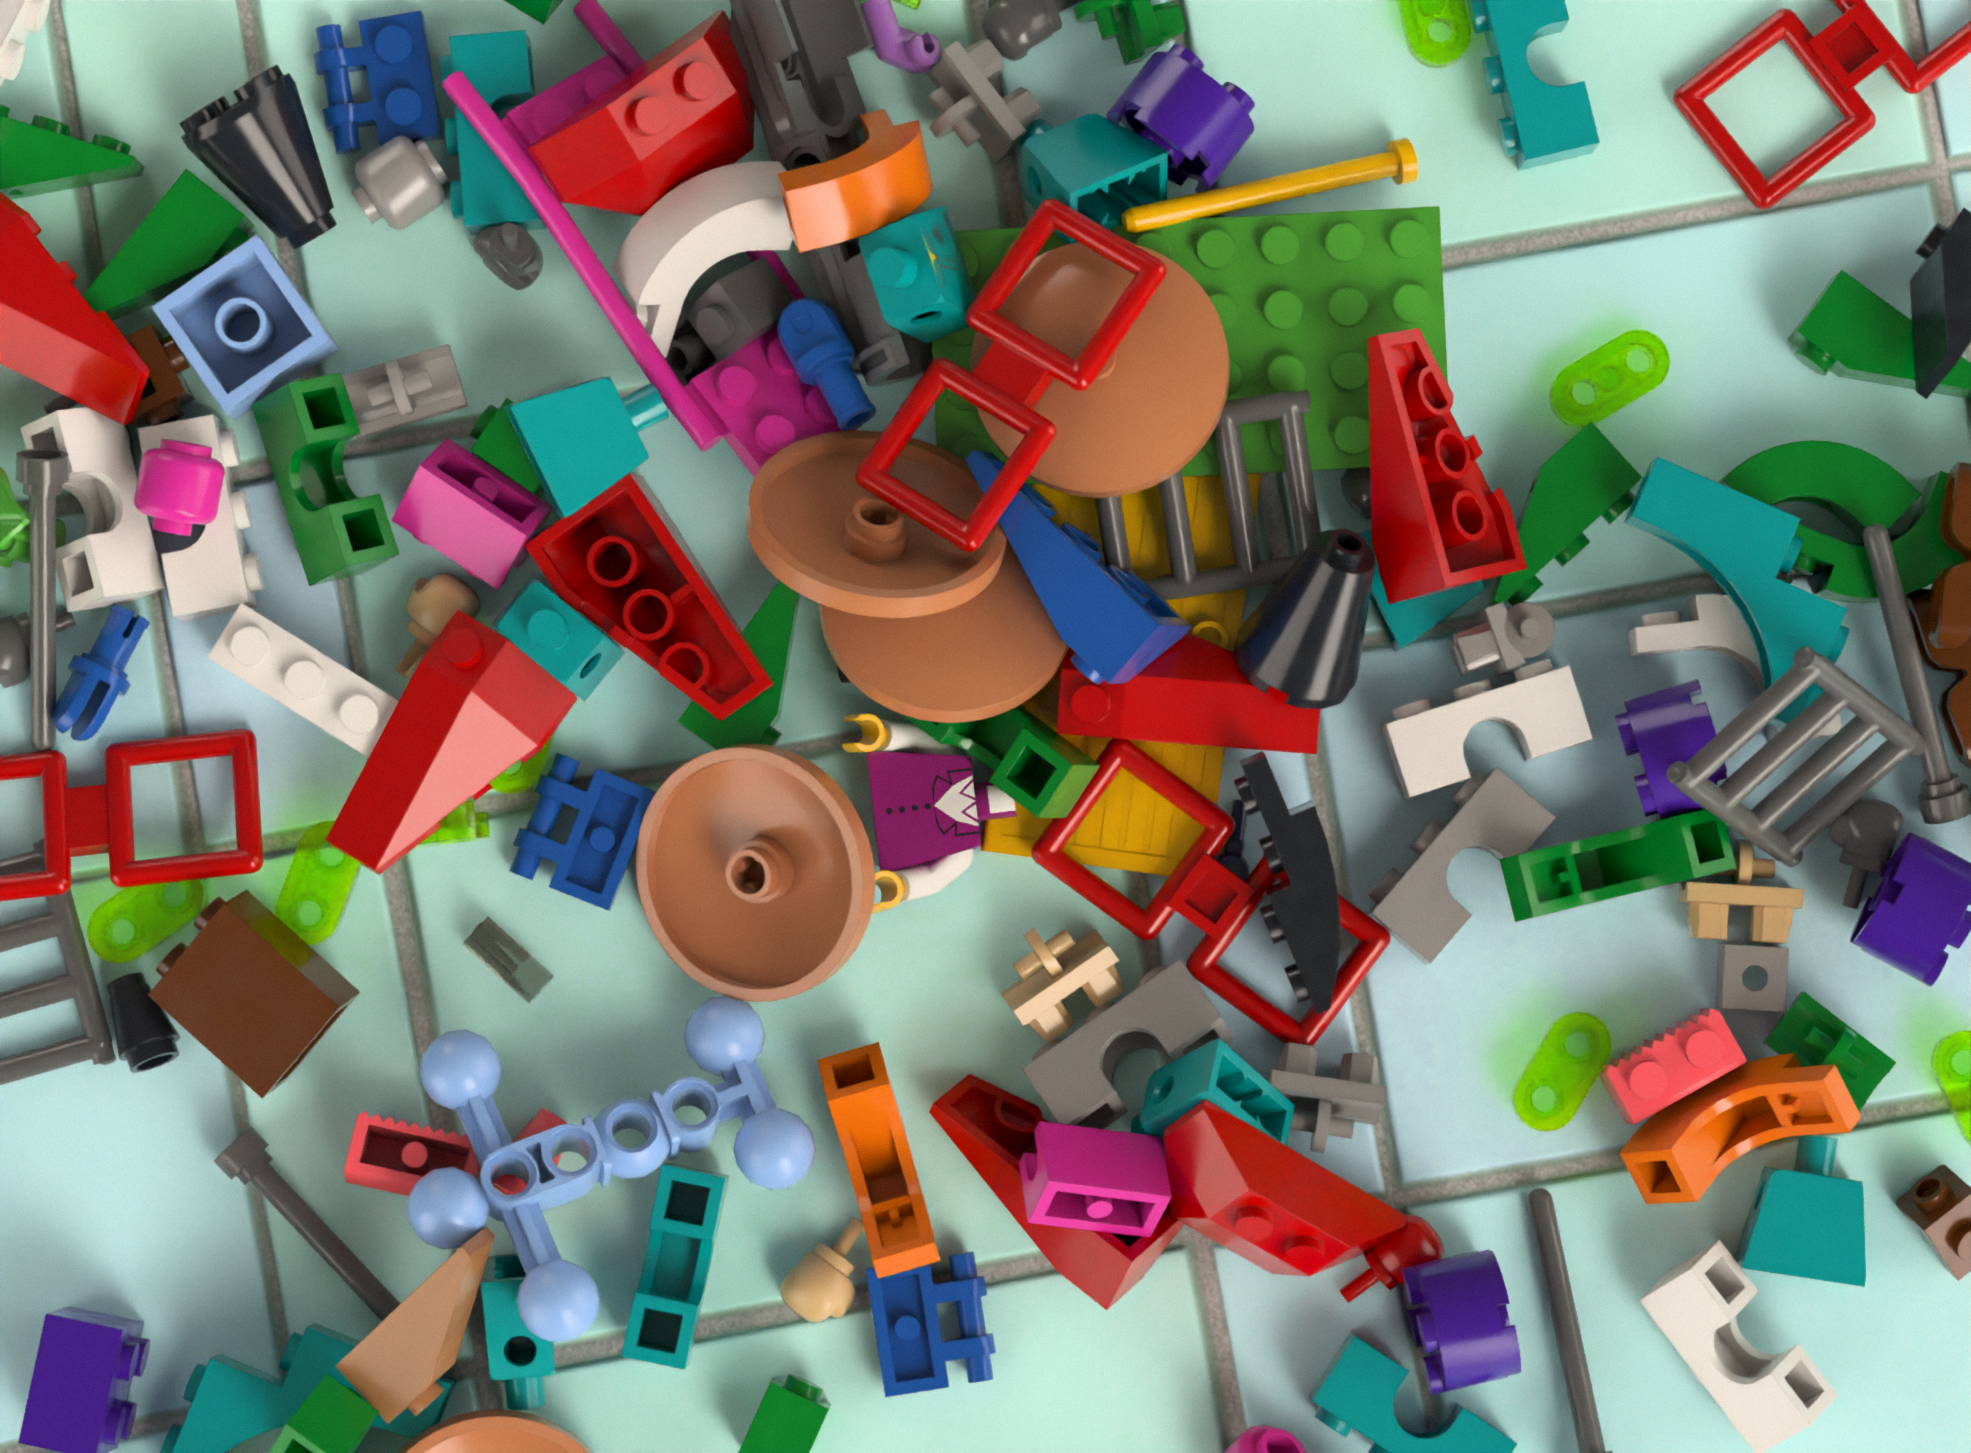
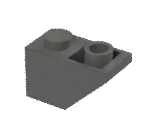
M762 257L718 279L679 316L668 355L665 359L682 385L686 386L695 376L777 327L781 311L791 301H794L795 298L766 258Z

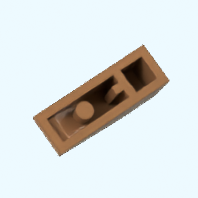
M487 1226L451 1255L335 1366L363 1398L380 1411L379 1415L387 1424L406 1408L416 1417L445 1391L437 1380L456 1362L495 1235Z

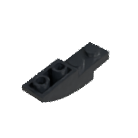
M1261 751L1239 760L1245 776L1235 779L1234 783L1248 816L1260 811L1270 835L1258 840L1272 874L1275 875L1285 871L1288 879L1265 888L1271 904L1259 910L1273 943L1276 944L1286 940L1296 963L1284 969L1298 1003L1311 999L1317 1014H1320L1330 1009L1337 978L1340 949V909L1333 863L1327 839L1312 800L1288 809L1264 752Z

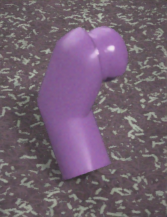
M868 0L861 4L875 43L873 48L878 59L882 62L909 73H924L929 71L940 59L942 49L939 40L931 33L925 32L922 35L900 27L890 0Z

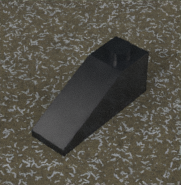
M1965 208L1961 210L1948 227L1937 222L1915 251L1916 254L1924 259L1910 280L1915 390L1925 399L1929 397L1958 363L1971 342V212Z

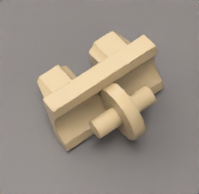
M1737 839L1735 842L1733 855L1737 868L1710 874L1731 876L1732 884L1679 883L1678 902L1687 903V922L1690 938L1727 940L1729 906L1751 907L1750 942L1784 944L1788 940L1793 910L1803 908L1804 889L1751 886L1752 877L1774 878L1775 860L1753 858L1752 842L1747 839Z
M1033 928L1023 935L1033 951L1013 964L1022 979L1003 991L1001 995L1023 1026L1029 1023L1047 1042H1050L1070 1030L1071 1026L1075 1023L1061 1002L1065 997L1082 987L1097 1008L1109 1003L1122 994L1124 987L1113 965L1119 960L1096 929L1076 942L1073 941L1067 930L1064 929L1044 943Z

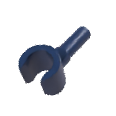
M1234 800L1231 816L1235 820L1236 827L1225 843L1224 853L1219 855L1216 860L1222 864L1227 862L1237 864L1242 870L1241 878L1246 880L1249 876V865L1243 857L1245 844L1243 840L1248 814L1242 800Z

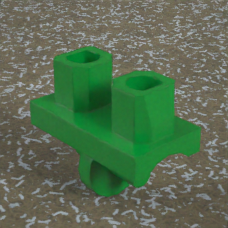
M1087 0L1073 9L1077 22H1097L1102 40L1116 37L1125 66L1142 62L1159 47L1174 40L1186 29L1180 6L1175 1L1152 6L1150 0Z
M1800 992L1762 1042L1778 1055L1794 1053L1801 1067L1835 1064L1858 1111L1862 1109L1874 1089L1896 1064L1893 1059L1805 992Z

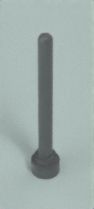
M35 448L16 453V480L23 484V493L29 495L30 740L36 750L46 751L51 750L56 743V727L52 720L56 707V496L62 494V484L69 481V454L57 449Z
M1870 524L1863 531L1865 550L1911 724L1927 741L1926 749L1920 755L1926 780L1921 782L1923 793L1918 796L1923 821L1926 824L1951 822L1971 814L1970 791L1967 784L1960 783L1959 775L1951 773L1888 531L1881 524Z
M252 1126L249 1127L214 1160L215 1164L231 1180L237 1176L244 1185L250 1181L371 1311L383 1321L401 1303L269 1164L273 1159L265 1150L269 1144Z
M1537 1188L1529 1193L1527 1204L1579 1452L1613 1453L1612 1450H1605L1553 1198L1546 1189Z

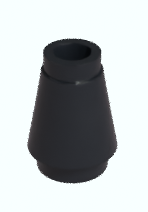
M141 972L132 973L110 982L107 985V989L110 995L109 1000L119 1059L127 1060L130 1071L137 1073L157 1068L177 1058L179 1051L176 1042L180 1039V1035L166 1012L148 996L152 989L146 983L144 974Z

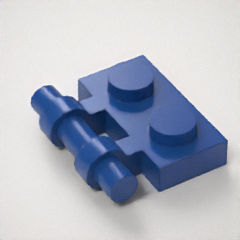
M422 11L359 21L363 46L352 48L344 47L341 25L330 24L316 28L319 51L314 53L313 56L316 74L323 75L328 107L323 109L325 129L333 133L336 154L360 151L361 147L357 128L376 125L380 147L397 136H405L411 139L413 143L420 139H423L424 142L444 139ZM367 70L372 101L359 104L353 103L348 72Z
M556 753L548 775H540L534 792L540 795L526 830L519 827L513 845L518 847L509 871L533 880L541 858L544 857L558 863L549 885L550 888L610 911L636 848L645 812L656 791L596 768L586 792L571 786L580 762ZM563 804L579 809L566 845L549 839Z
M974 1251L948 1255L952 1280L933 1284L930 1264L879 1279L874 1267L866 1268L885 1397L948 1388L949 1380L946 1361L965 1359L968 1383L994 1379L990 1354L996 1353L993 1333H986L981 1297L986 1296L987 1291L984 1276L977 1275ZM956 1301L961 1338L942 1341L937 1304Z

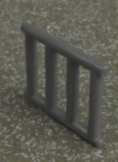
M1308 390L1272 393L1226 400L1214 432L1235 565L1197 570L1181 470L1157 484L1172 574L1141 579L1165 601L1277 584L1313 539L1321 533L1303 415L1304 413H1310L1311 397ZM1278 419L1298 555L1260 561L1240 424ZM1121 497L1095 498L1105 565L1107 567L1114 565L1125 573L1129 569L1132 571Z
M1808 646L1799 648L1793 656L1794 665L1686 763L1681 761L1674 762L1669 766L1666 774L1668 781L1675 785L1678 790L1787 867L1798 865L1803 857L1802 850L1908 755H1921L1927 746L1925 737L1918 733L1912 725L1822 654L1817 653ZM1812 683H1816L1825 690L1720 786H1717L1708 779ZM1845 707L1856 715L1753 809L1750 810L1741 803L1745 797ZM1876 732L1887 739L1787 830L1782 833L1772 826Z
M44 838L39 842L33 843L34 851L0 860V876L45 871ZM71 888L62 895L46 896L50 912L0 926V953L57 937L67 974L0 992V1019L74 998L84 1035L1 1058L0 1085L91 1059L94 1065H108L116 1061L110 1029Z

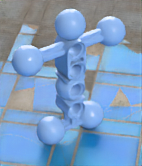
M728 996L710 997L696 1007L686 1021L683 1036L689 1056L700 1069L719 1077L722 1076L724 1082L712 1086L700 1078H682L671 1084L665 1094L661 1095L658 1089L650 1092L649 1101L636 1097L616 1099L603 1108L594 1120L589 1115L582 1118V1125L573 1123L559 1125L512 1143L492 1096L500 1084L502 1075L499 1054L484 1036L469 1030L447 1031L431 1042L422 1055L419 1068L421 1083L434 1102L457 1111L481 1167L480 1182L472 1174L455 1167L433 1169L419 1179L409 1193L406 1206L408 1221L414 1232L425 1243L445 1250L460 1248L486 1226L489 1216L497 1221L504 1222L526 1273L525 1279L519 1286L516 1302L519 1317L528 1330L535 1336L553 1343L573 1341L588 1331L598 1317L601 1300L598 1285L583 1267L567 1260H562L542 1212L582 1197L590 1192L596 1182H600L602 1187L609 1185L611 1175L622 1179L645 1177L657 1169L666 1157L671 1161L678 1158L679 1151L685 1153L701 1151L709 1146L714 1139L717 1125L740 1117L743 1125L736 1134L733 1150L738 1168L751 1183L768 1190L789 1188L803 1179L814 1163L816 1147L812 1131L798 1115L777 1108L756 1060L763 1051L766 1036L760 1016L748 1002ZM690 1105L702 1110L707 1118L699 1124L688 1125L677 1120L673 1113L682 1106ZM631 1128L643 1133L647 1141L639 1147L627 1148L618 1144L613 1136L622 1129ZM571 1151L583 1156L587 1163L583 1168L569 1172L557 1167L553 1159L562 1152ZM510 1174L521 1178L527 1186L518 1194L505 1195L495 1190L492 1183L500 1176Z

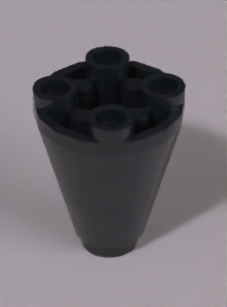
M276 64L234 90L233 93L238 100L235 104L230 106L225 96H222L196 111L179 124L185 132L181 138L187 148L279 239L287 237L293 250L327 232L336 226L337 222L330 213L334 205L296 83L290 73L284 75Z

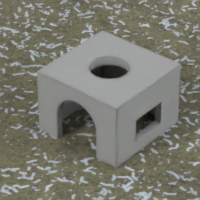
M1733 944L1718 945L1715 1008L1786 1012L1789 948ZM1752 965L1762 967L1767 974L1765 986L1758 991L1748 989L1742 979L1744 971Z

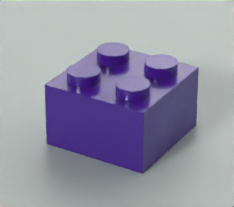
M70 1306L47 1313L45 1315L18 1443L64 1453H108L118 1448L120 1439L128 1440L133 1429L137 1408L136 1402L128 1401L133 1376L141 1377L143 1375L150 1349V1339L141 1337L144 1322Z

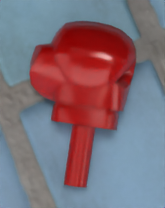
M1413 1214L1406 1215L1404 1227L1364 1253L1370 1268L1341 1288L1342 1296L1350 1303L1379 1280L1389 1290H1392L1400 1283L1404 1286L1402 1268L1442 1259L1444 1254L1442 1240L1434 1228L1422 1217Z

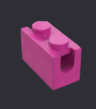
M446 438L419 465L392 521L410 532L419 542L433 547L462 566L474 578L482 580L499 590L507 580L513 566L519 568L525 562L529 552L524 545L540 534L553 508L449 438Z
M1039 1121L1034 1131L1037 1153L1024 1152L1019 1161L1028 1223L1150 1238L1172 1197L1162 1138L1126 1131Z

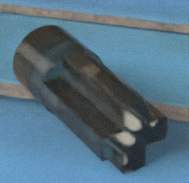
M488 916L483 922L478 924L471 935L463 942V945L528 1004L554 978V975Z

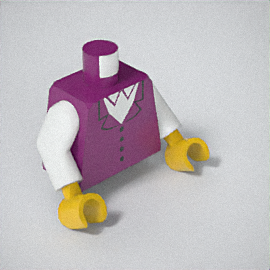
M870 713L849 714L844 717L843 721L857 722L862 728L863 735L859 743H842L843 749L850 753L866 752L880 866V871L875 872V884L879 887L882 896L880 903L873 905L871 914L890 909L898 905L899 902H906L940 892L971 866L973 850L982 847L979 821L1017 817L1014 799L990 781L974 782L972 759L970 756H962L959 747L938 743L912 722L880 720L876 715Z

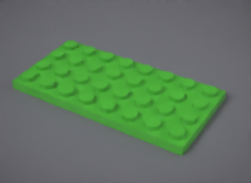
M1440 206L1200 218L1138 233L1125 231L1122 224L1110 229V231L1127 241L1149 248L1174 261L1187 271L1206 292L1219 315L1229 351L1230 377L1226 400L1286 391H1309L1311 397L1310 413H1304L1303 415L1312 471L1370 468L1368 338L1380 334L1419 328L1448 383ZM1024 228L954 231L976 296ZM1053 231L1036 257L1067 244ZM932 311L931 315L937 313L938 311ZM969 326L933 341V360L938 357H945L970 372L971 351L976 330ZM945 387L935 402L937 447L954 454L964 461L973 450L993 453L1002 462L1006 463L1008 460L990 438L979 416L977 407ZM1278 419L1240 424L1247 474L1286 472ZM1214 431L1197 455L1181 469L1182 477L1221 475ZM1029 477L1026 479V482L1030 485L1039 484Z

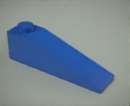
M973 450L965 459L983 494L986 493L1005 465L993 453ZM1025 481L998 522L1061 639L1076 652L1071 657L1075 667L1096 684H1101L1103 680L1108 684H1126L1184 637L1193 626L1133 571L1129 569L1125 573L1114 565L1107 567L1100 561L1103 557V553L1099 549L1100 544L1085 531L1081 532L1068 522L1058 526L1051 520L1057 513L1056 508Z

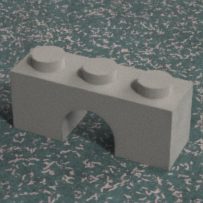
M1498 767L1492 769L1485 777L1475 770L1470 775L1471 778L1467 779L1451 798L1460 807L1448 821L1442 825L1434 818L1410 845V848L1418 855L1401 874L1392 867L1368 894L1376 904L1367 915L1384 926L1390 935L1424 964H1431L1472 916L1469 911L1453 898L1447 886V870L1454 856L1465 848L1483 849L1491 853L1498 860L1526 853L1556 818Z
M1179 959L1169 967L1160 966L1148 972L1139 981L1137 989L1117 1003L1109 1002L1096 1008L1086 1018L1084 1026L1064 1040L1055 1039L1043 1045L1033 1055L1032 1062L1023 1067L1022 1071L1058 1123L1104 1129L1129 1112L1116 1093L1113 1082L1115 1070L1126 1055L1138 1049L1150 1048L1163 1052L1173 1062L1212 1040L1219 1038L1226 1044L1234 1039L1222 1016L1181 959Z

